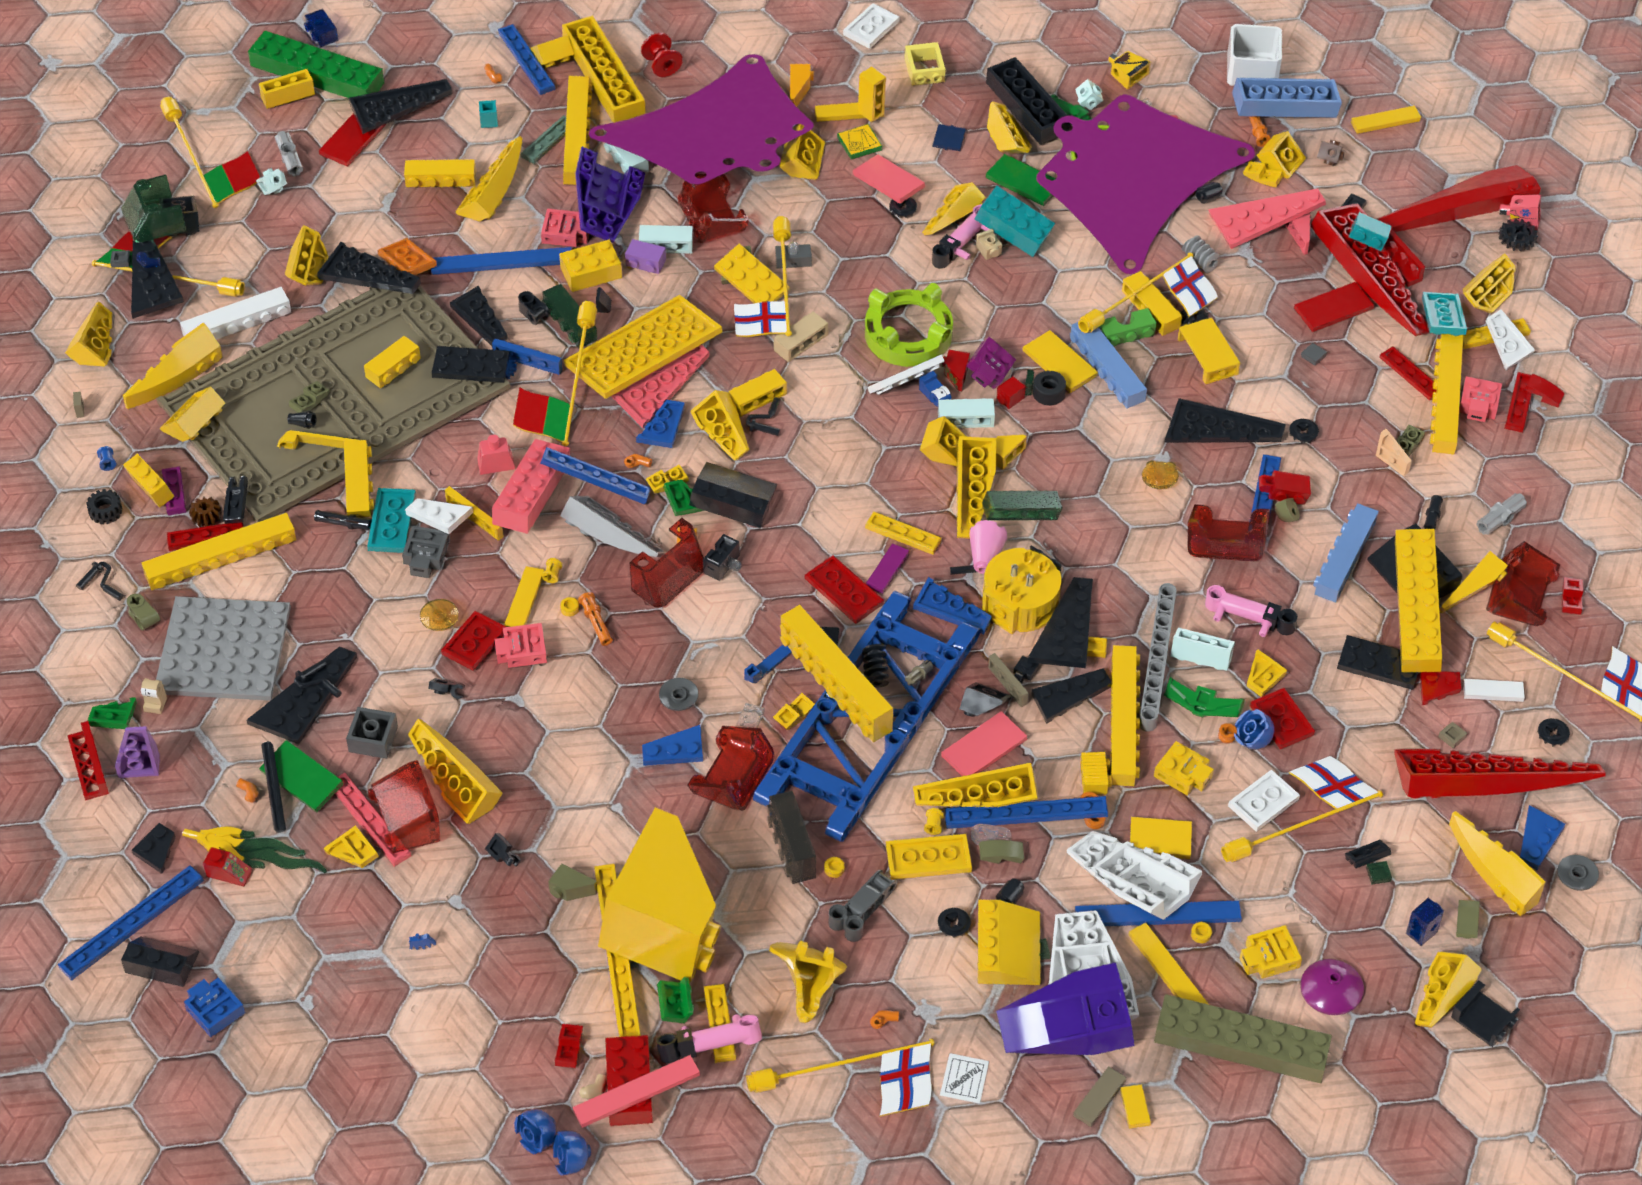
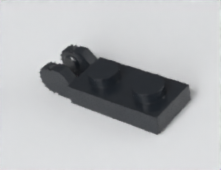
M246 475L240 477L239 487H236L237 481L235 477L229 478L223 515L225 524L244 522L248 487Z

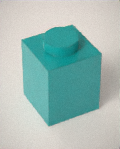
M496 100L479 101L481 128L498 127Z

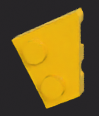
M1257 649L1248 677L1247 687L1260 697H1263L1287 674V670Z
M356 825L323 848L327 854L360 868L365 867L379 857Z

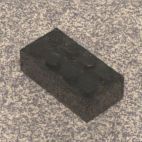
M793 791L769 796V805H766L769 815L767 816V823L769 828H773L772 836L774 843L779 845V858L785 862L784 872L786 877H790L792 884L815 879L816 855Z

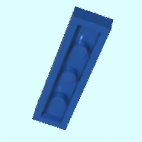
M494 339L492 343L493 350L509 351V360L515 359L517 363L558 375L562 372V359L560 357L512 344L504 340Z

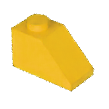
M1024 434L997 436L996 466L1002 470L1008 466L1026 448L1027 436Z

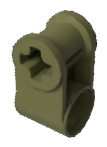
M132 594L127 598L129 615L142 631L160 621L157 611L150 606L142 595Z

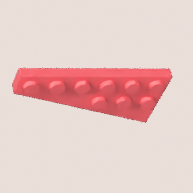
M1318 189L1208 209L1229 247L1233 249L1326 205V201Z
M701 344L611 397L644 429L647 423L655 417V413L664 402L670 400L708 359L709 351Z

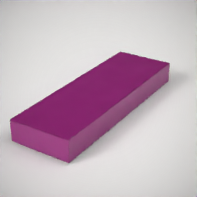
M181 467L162 469L163 481L175 496L166 503L167 515L187 513Z
M892 543L866 584L872 590L883 594L908 557L909 550Z

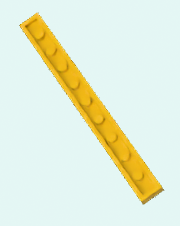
M615 864L594 866L602 920L606 898L617 880ZM606 950L619 1037L640 1036L629 959Z

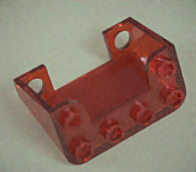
M695 174V177L701 179L706 177L707 174ZM725 174L701 184H691L684 181L682 190L678 195V203L689 225L693 226L695 238L699 243L743 232L748 225L749 220L744 210L740 209L735 218L726 201L731 185Z
M684 518L679 519L669 528L671 533L680 538V542L658 561L642 551L629 562L631 591L656 608L666 606L703 573V552L693 525ZM640 560L649 562L646 566L638 565Z

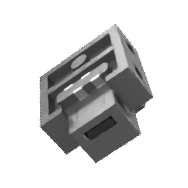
M412 526L402 554L403 563L409 565L411 576L429 578L432 569L441 570L450 544V534L437 529Z

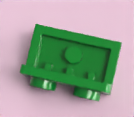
M683 977L680 982L660 980L657 984L661 1021L685 1024L694 1012V1005L691 1001L692 987L689 985V978Z

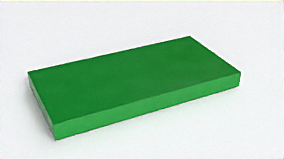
M1006 154L986 173L985 178L1042 206L1053 197L1050 192L1037 182L1036 177L1039 170ZM1045 174V177H1046L1048 180L1053 181V180L1056 179V178H1054V177H1051V176Z
M287 740L274 752L279 786L316 813L344 784L340 778ZM263 764V765L259 768V770H260L264 775H266V774H265V767H264V764Z

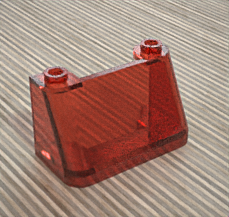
M1194 504L1188 520L1187 549L1189 554L1198 558L1253 562L1260 560L1265 549L1270 509H1256L1251 513L1250 522L1215 520L1213 519V512L1210 507Z
M1523 541L1501 559L1508 565L1505 570L1507 574L1500 582L1498 580L1494 582L1486 610L1493 615L1537 627L1543 625L1547 620V611L1541 608L1547 585L1551 582L1554 583L1560 575L1559 569L1561 564Z
M722 726L716 736V744L720 753L705 778L699 774L693 775L687 786L695 795L733 810L743 811L749 805L757 787L772 765L775 756L774 749L761 728Z
M418 760L403 765L371 784V789H368L370 801L374 800V803L379 805L387 827V834H384L385 843L391 847L393 853L440 842L438 812Z

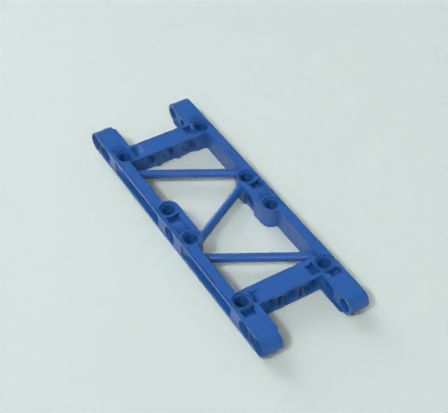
M893 591L849 654L848 659L858 669L863 662V648L883 643L896 647L903 653L907 652L916 656L918 660L930 661L936 668L940 669L921 697L913 685L907 684L905 674L887 652V656L882 657L887 659L886 664L914 701L908 702L903 709H893V717L897 718L893 722V731L885 735V753L865 782L824 727V725L832 723L836 717H849L846 711H842L839 708L837 701L829 697L825 689L757 787L753 801L771 808L777 804L787 787L793 785L837 806L829 818L825 835L843 842L977 642L981 629L964 621L957 627L947 644L901 624V621L908 613L907 609L910 605L911 597ZM816 729L857 786L797 759Z

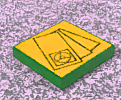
M869 124L837 133L838 140L851 160L882 150V145Z

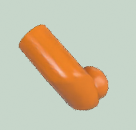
M486 64L484 69L492 83L502 82V75L500 73L495 74L492 65Z
M633 454L624 459V464L628 468L639 465L649 468L652 464V459L639 454Z
M242 778L238 780L236 787L247 793L245 800L251 803L255 802L256 797L259 795L257 786Z
M879 1010L871 1018L870 1025L874 1029H879L888 1021L898 1022L899 1011Z

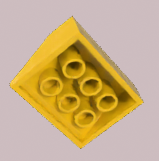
M978 900V984L1040 985L1039 911L1001 900Z

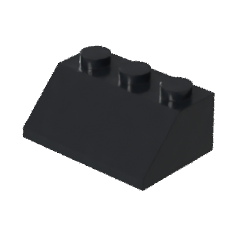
M140 936L129 942L121 962L127 974L184 987L197 959L199 950Z

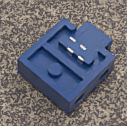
M219 977L212 981L210 985L203 979L187 990L189 998L184 1001L186 1011L210 1037H213L245 1014L243 1004Z

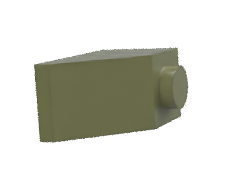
M564 864L559 866L548 881L549 892L554 897L562 898L566 901L593 896L597 893L596 880Z

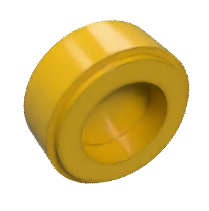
M573 597L563 599L560 603L561 613L565 616L576 615L580 610L578 600Z
M830 857L825 861L824 871L827 876L837 878L843 875L845 864L842 859Z
M1197 922L1192 926L1191 938L1195 942L1206 943L1211 939L1212 929L1207 923Z

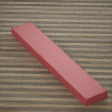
M346 773L339 775L338 778L344 784L335 795L395 867L410 858L411 852Z
M691 1055L578 1104L573 1107V1112L583 1128L700 1076V1071Z

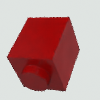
M1012 376L997 387L996 399L1000 404L1010 409L1025 398L1026 386Z

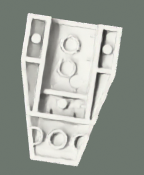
M1091 831L1067 849V854L1117 896L1163 920L1190 899L1202 875L1201 870L1164 852L1161 855L1153 853V849L1147 847L1143 850L1134 847V843L1128 841L1123 844L1117 842V838Z

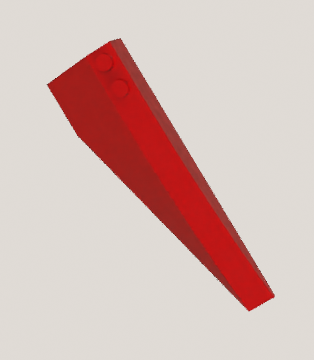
M1518 165L1485 171L1376 220L1385 221L1394 232H1400L1500 211V205H1510L1514 195H1539L1541 188L1533 175Z
M1359 204L1318 211L1310 227L1355 282L1385 312L1414 336L1428 334L1429 328L1422 314L1417 312L1418 306L1416 302H1412L1410 298L1411 293L1409 289L1405 288V281L1396 263L1391 261L1389 250H1386L1383 246L1380 251L1349 237L1352 224L1358 213L1367 215Z
M1394 749L1402 788L1408 797L1414 799L1420 797L1484 796L1528 792L1580 783L1606 776V772L1601 765L1593 763L1572 762V765H1569L1561 760L1546 763L1542 762V759L1533 758L1532 762L1523 761V757L1489 754V757H1485L1474 752L1467 756L1459 754V751L1450 750V754L1440 753V749Z

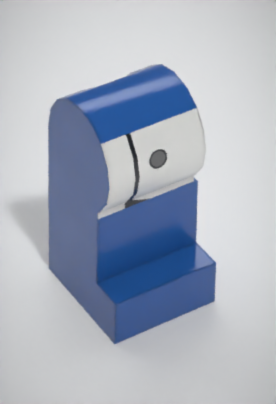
M934 371L920 377L919 390L936 407H938V400H951L948 388L941 384Z

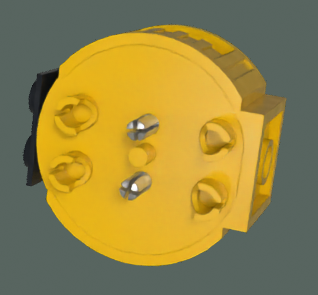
M1032 545L1030 550L1012 548L997 554L990 560L985 569L982 610L992 616L991 621L1010 634H1013L1016 630L1019 632H1030L1046 626L1059 604L1062 565Z

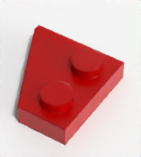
M1420 672L1422 705H1427L1429 701L1434 699L1441 700L1448 695L1460 693V672Z

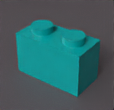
M1359 212L1352 224L1349 237L1381 251L1389 237L1391 226Z

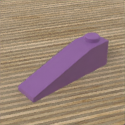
M126 727L115 763L118 778L159 776L160 755L157 744L147 727Z

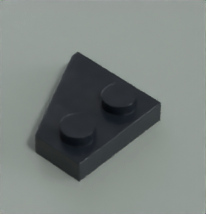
M159 822L132 849V854L162 874L165 870L164 864L166 859L169 858L171 852L170 847L173 845L176 837L175 833Z

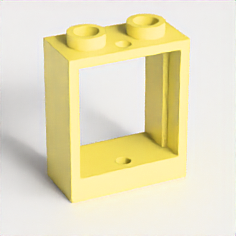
M938 42L905 46V62L912 86L945 82V66ZM935 59L937 61L938 68L915 69L914 62Z

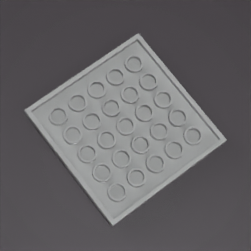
M175 596L156 680L162 681L166 695L271 701L291 609L290 603Z

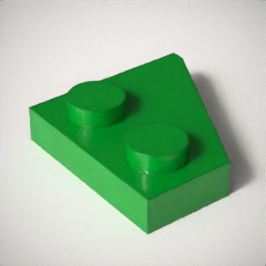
M682 479L664 483L663 488L675 516L705 511L689 505L693 489L689 488L688 484Z
M136 697L129 698L130 702L118 704L115 701L106 705L92 707L87 720L91 727L125 729L129 726L136 707Z

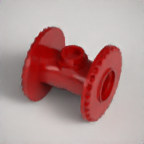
M665 33L652 34L646 38L641 46L642 56L646 60H654L652 71L661 78L675 74L683 63L681 53L677 50H670L672 41Z

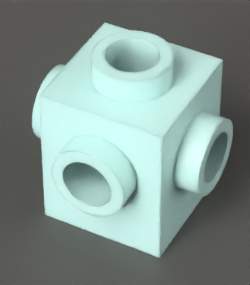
M1089 79L1075 89L1079 98L1078 102L1083 107L1092 110L1103 101L1101 88Z
M270 168L264 171V176L256 180L264 195L272 192L277 194L284 190L282 186L287 184L286 176L279 168L275 170Z

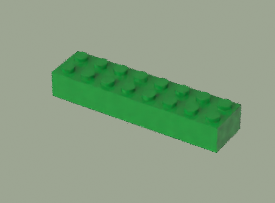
M266 30L248 50L250 66L279 76L307 69L313 79L315 88L346 98L378 92L384 85L382 68Z

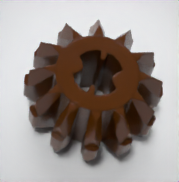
M204 496L201 500L196 498V503H191V508L189 509L192 522L199 527L210 524L215 525L217 521H220V516L222 515V509L218 500H214L212 497L206 499Z

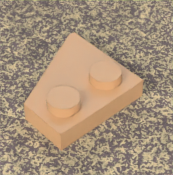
M1387 429L1383 430L1380 434L1376 456L1405 476L1409 473L1412 460Z

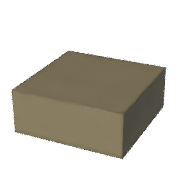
M81 391L73 392L76 417H84V402Z
M1451 722L1439 732L1438 737L1454 749L1466 738L1467 732L1454 722Z

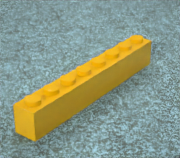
M589 76L568 77L563 184L576 185L575 172L580 149L582 146L589 149V143H586V141L590 140L589 131H587V129H590V119H587V117L591 118V107H588V105L591 106V95L588 94H592V84L589 83Z
M1441 334L1440 339H1436L1435 349H1438V352L1435 353L1434 362L1437 365L1434 367V376H1437V379L1434 378L1433 389L1436 392H1433L1432 403H1435V406H1432L1431 416L1434 419L1431 420L1430 430H1433V433L1430 434L1429 444H1432V452L1454 455L1457 446L1463 335Z
M284 513L141 562L152 591L238 560L252 557L261 552L296 541L295 530L288 514Z
M1113 645L1110 775L1112 785L1134 786L1135 779H1139L1140 767H1136V762H1139L1140 750H1136V746H1139L1140 734H1136V730H1139L1140 718H1136V714H1139L1140 702H1136V698L1140 696V686H1136V682L1140 680V670H1136V666L1140 665V654H1136V646Z

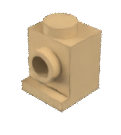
M993 229L977 234L976 247L986 260L1002 254V244L995 236Z

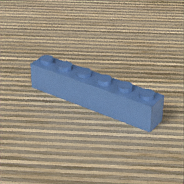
M1078 322L1072 324L1070 333L1072 342L1076 343L1080 352L1089 360L1090 365L1098 371L1100 378L1104 379L1108 388L1116 394L1118 401L1123 403L1126 409L1146 400L1147 388L1101 330L1097 328L1091 333H1083L1078 327Z
M1358 503L1354 510H1350L1347 517L1349 521L1348 523L1344 522L1340 533L1342 535L1336 537L1334 542L1335 548L1330 549L1327 556L1328 562L1323 563L1320 570L1322 574L1321 576L1317 575L1313 586L1316 587L1314 595L1335 603L1337 602L1376 524L1379 511Z

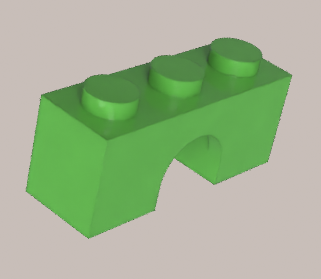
M1146 308L1131 312V320L1128 325L1120 324L1115 317L1105 319L1104 324L1098 328L1109 342L1116 346L1155 335L1156 321L1149 309Z

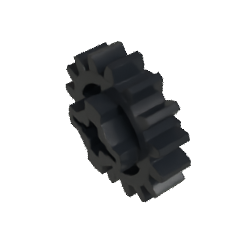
M1514 218V222L1507 220V224L1502 223V227L1499 230V239L1502 240L1501 244H1507V249L1512 247L1513 251L1519 249L1522 252L1523 248L1529 250V247H1534L1538 231L1534 230L1535 226H1529V221L1524 223L1523 219L1517 221Z

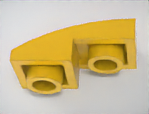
M679 464L665 473L661 469L646 478V481L654 493L665 492L663 488L664 483L681 479L686 483L689 481V478Z

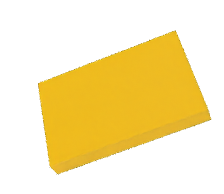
M1131 817L1130 842L1134 843V847L1143 850L1145 847L1151 848L1153 853L1161 855L1164 852L1180 859L1191 858V821Z

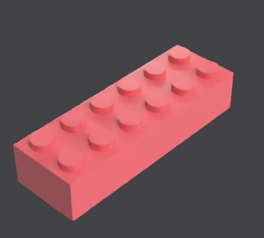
M538 439L533 441L492 507L493 525L526 534L529 533L564 475L563 472L540 464L544 451L548 447L570 456L569 447Z

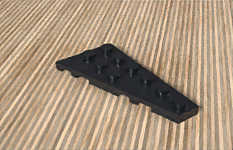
M343 242L338 244L317 273L318 279L408 294H414L421 284L420 277L407 271H399L396 269V266H388L383 260L365 252L360 253L357 251V248H349Z

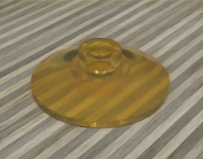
M445 599L432 600L426 603L420 611L421 623L433 631H443L451 628L457 622L459 616L456 605Z

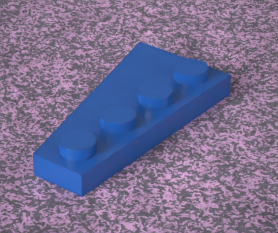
M930 577L926 580L913 604L914 610L956 625H960L965 621L980 628L983 635L992 620L991 615L973 604L969 605L964 602L962 597L948 592V589L943 585L935 584L934 580Z

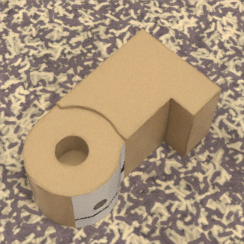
M145 678L141 686V694L145 702L143 706L144 712L161 714L167 700L164 685L160 680Z

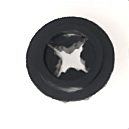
M911 197L900 204L892 199L889 204V210L892 211L893 215H897L898 218L901 216L906 218L908 215L913 216V213L917 211V203Z
M1184 308L1183 311H1180L1182 316L1181 323L1183 325L1208 319V313L1205 312L1204 308L1194 314L1197 316L1196 320L1193 316L1188 317Z
M1297 419L1289 427L1290 436H1293L1294 441L1300 440L1301 443L1303 441L1310 443L1311 440L1315 441L1319 434L1318 426L1309 419Z
M1553 718L1543 720L1537 730L1539 739H1543L1544 744H1552V747L1554 745L1561 746L1564 742H1567L1570 735L1568 726L1561 720ZM1557 729V733L1553 736H1550V732H1553Z
M960 908L945 909L938 917L939 930L944 932L945 936L950 935L955 938L961 935L963 937L964 933L969 931L971 925L970 917ZM958 918V924L950 927L951 922Z

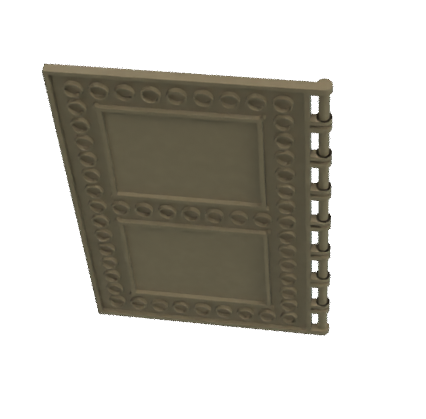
M420 285L414 294L371 287L369 291L340 303L338 307L309 319V322L278 335V338L247 351V354L227 364L223 363L216 367L214 371L197 380L192 379L183 384V387L164 397L160 396L156 400L158 405L170 417L194 393L208 387H212L224 400L225 404L221 407V413L215 417L213 416L210 419L211 423L204 429L201 428L198 431L199 435L190 442L227 486L230 477L236 478V487H239L240 477L247 476L248 487L245 508L257 522L281 513L345 478L344 448L298 442L297 448L294 450L283 448L282 446L280 449L277 447L279 439L287 431L293 430L366 440L368 446H371L372 457H369V464L507 391L510 389V383L506 379L504 383L432 378L431 372L437 346L478 348ZM406 336L419 346L421 359L380 389L366 378L364 365L401 337ZM318 381L330 390L329 394L310 410L317 417L315 427L307 429L288 424V414L297 413L289 407V400L303 394L304 387Z

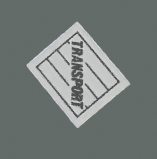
M950 1053L940 1096L980 1104L989 1061Z

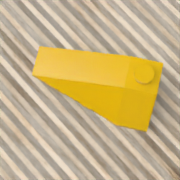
M973 182L955 185L944 198L943 202L945 204L937 209L938 215L929 221L922 233L924 235L934 234L972 212L975 206L982 205V201L986 197Z
M99 301L95 304L65 352L72 360L79 365L102 367L107 365L112 350L109 349V344L112 342V337H110L112 312Z
M715 390L690 411L698 427L708 433L709 437L715 440L733 460L737 461L749 451L737 408L728 392Z
M1489 551L1444 602L1439 612L1442 614L1493 585L1496 580L1500 582L1507 574L1505 570L1508 565Z
M1438 952L1428 970L1427 975L1430 978L1428 984L1424 985L1423 991L1426 994L1424 1000L1420 1002L1415 1024L1432 1028L1473 987L1482 968L1468 955Z

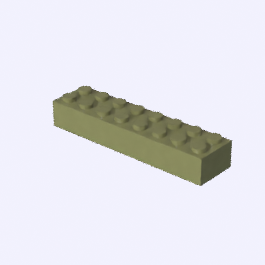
M1165 994L1154 1042L1321 1084L1332 1035Z

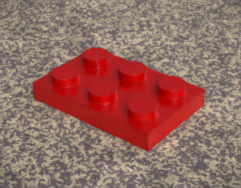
M474 611L441 649V654L474 671L495 646V639L504 636L503 628H506V626Z
M1285 688L1250 702V708L1253 711L1259 709L1271 718L1274 724L1273 740L1280 750L1314 736L1315 730Z

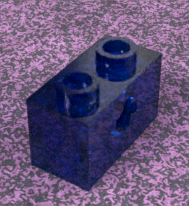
M324 9L305 15L306 22L304 27L307 32L311 33L313 41L317 42L320 48L339 41L337 28Z
M1428 897L1412 911L1406 934L1420 946H1423L1438 932L1444 910L1437 902H1433Z

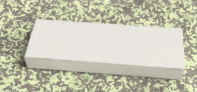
M1464 679L1463 682L1464 699L1523 702L1525 698L1523 682Z

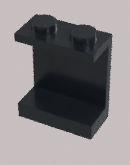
M1478 980L1454 1006L1451 1018L1493 1047L1497 1042L1501 1043L1505 1039L1509 1028L1514 1029L1520 1020L1518 1018L1520 1009L1516 1007L1510 1013L1483 994L1485 984Z

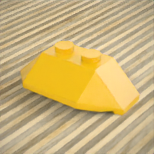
M992 101L990 103L987 129L997 145V149L1000 152L1010 154L1028 153L1032 146L1020 124L1007 111L1008 108L1005 105Z
M305 225L302 226L291 248L285 275L305 286L319 285L323 283V280L318 279L317 273L329 256L320 239V233Z
M1504 253L1482 269L1463 288V294L1474 308L1490 314L1493 313L1513 292L1516 266Z

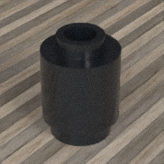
M1211 182L1197 188L1196 198L1203 204L1218 199L1223 193L1222 187L1218 182Z
M1012 878L997 893L996 899L1016 904L1023 895L1025 887L1021 881Z

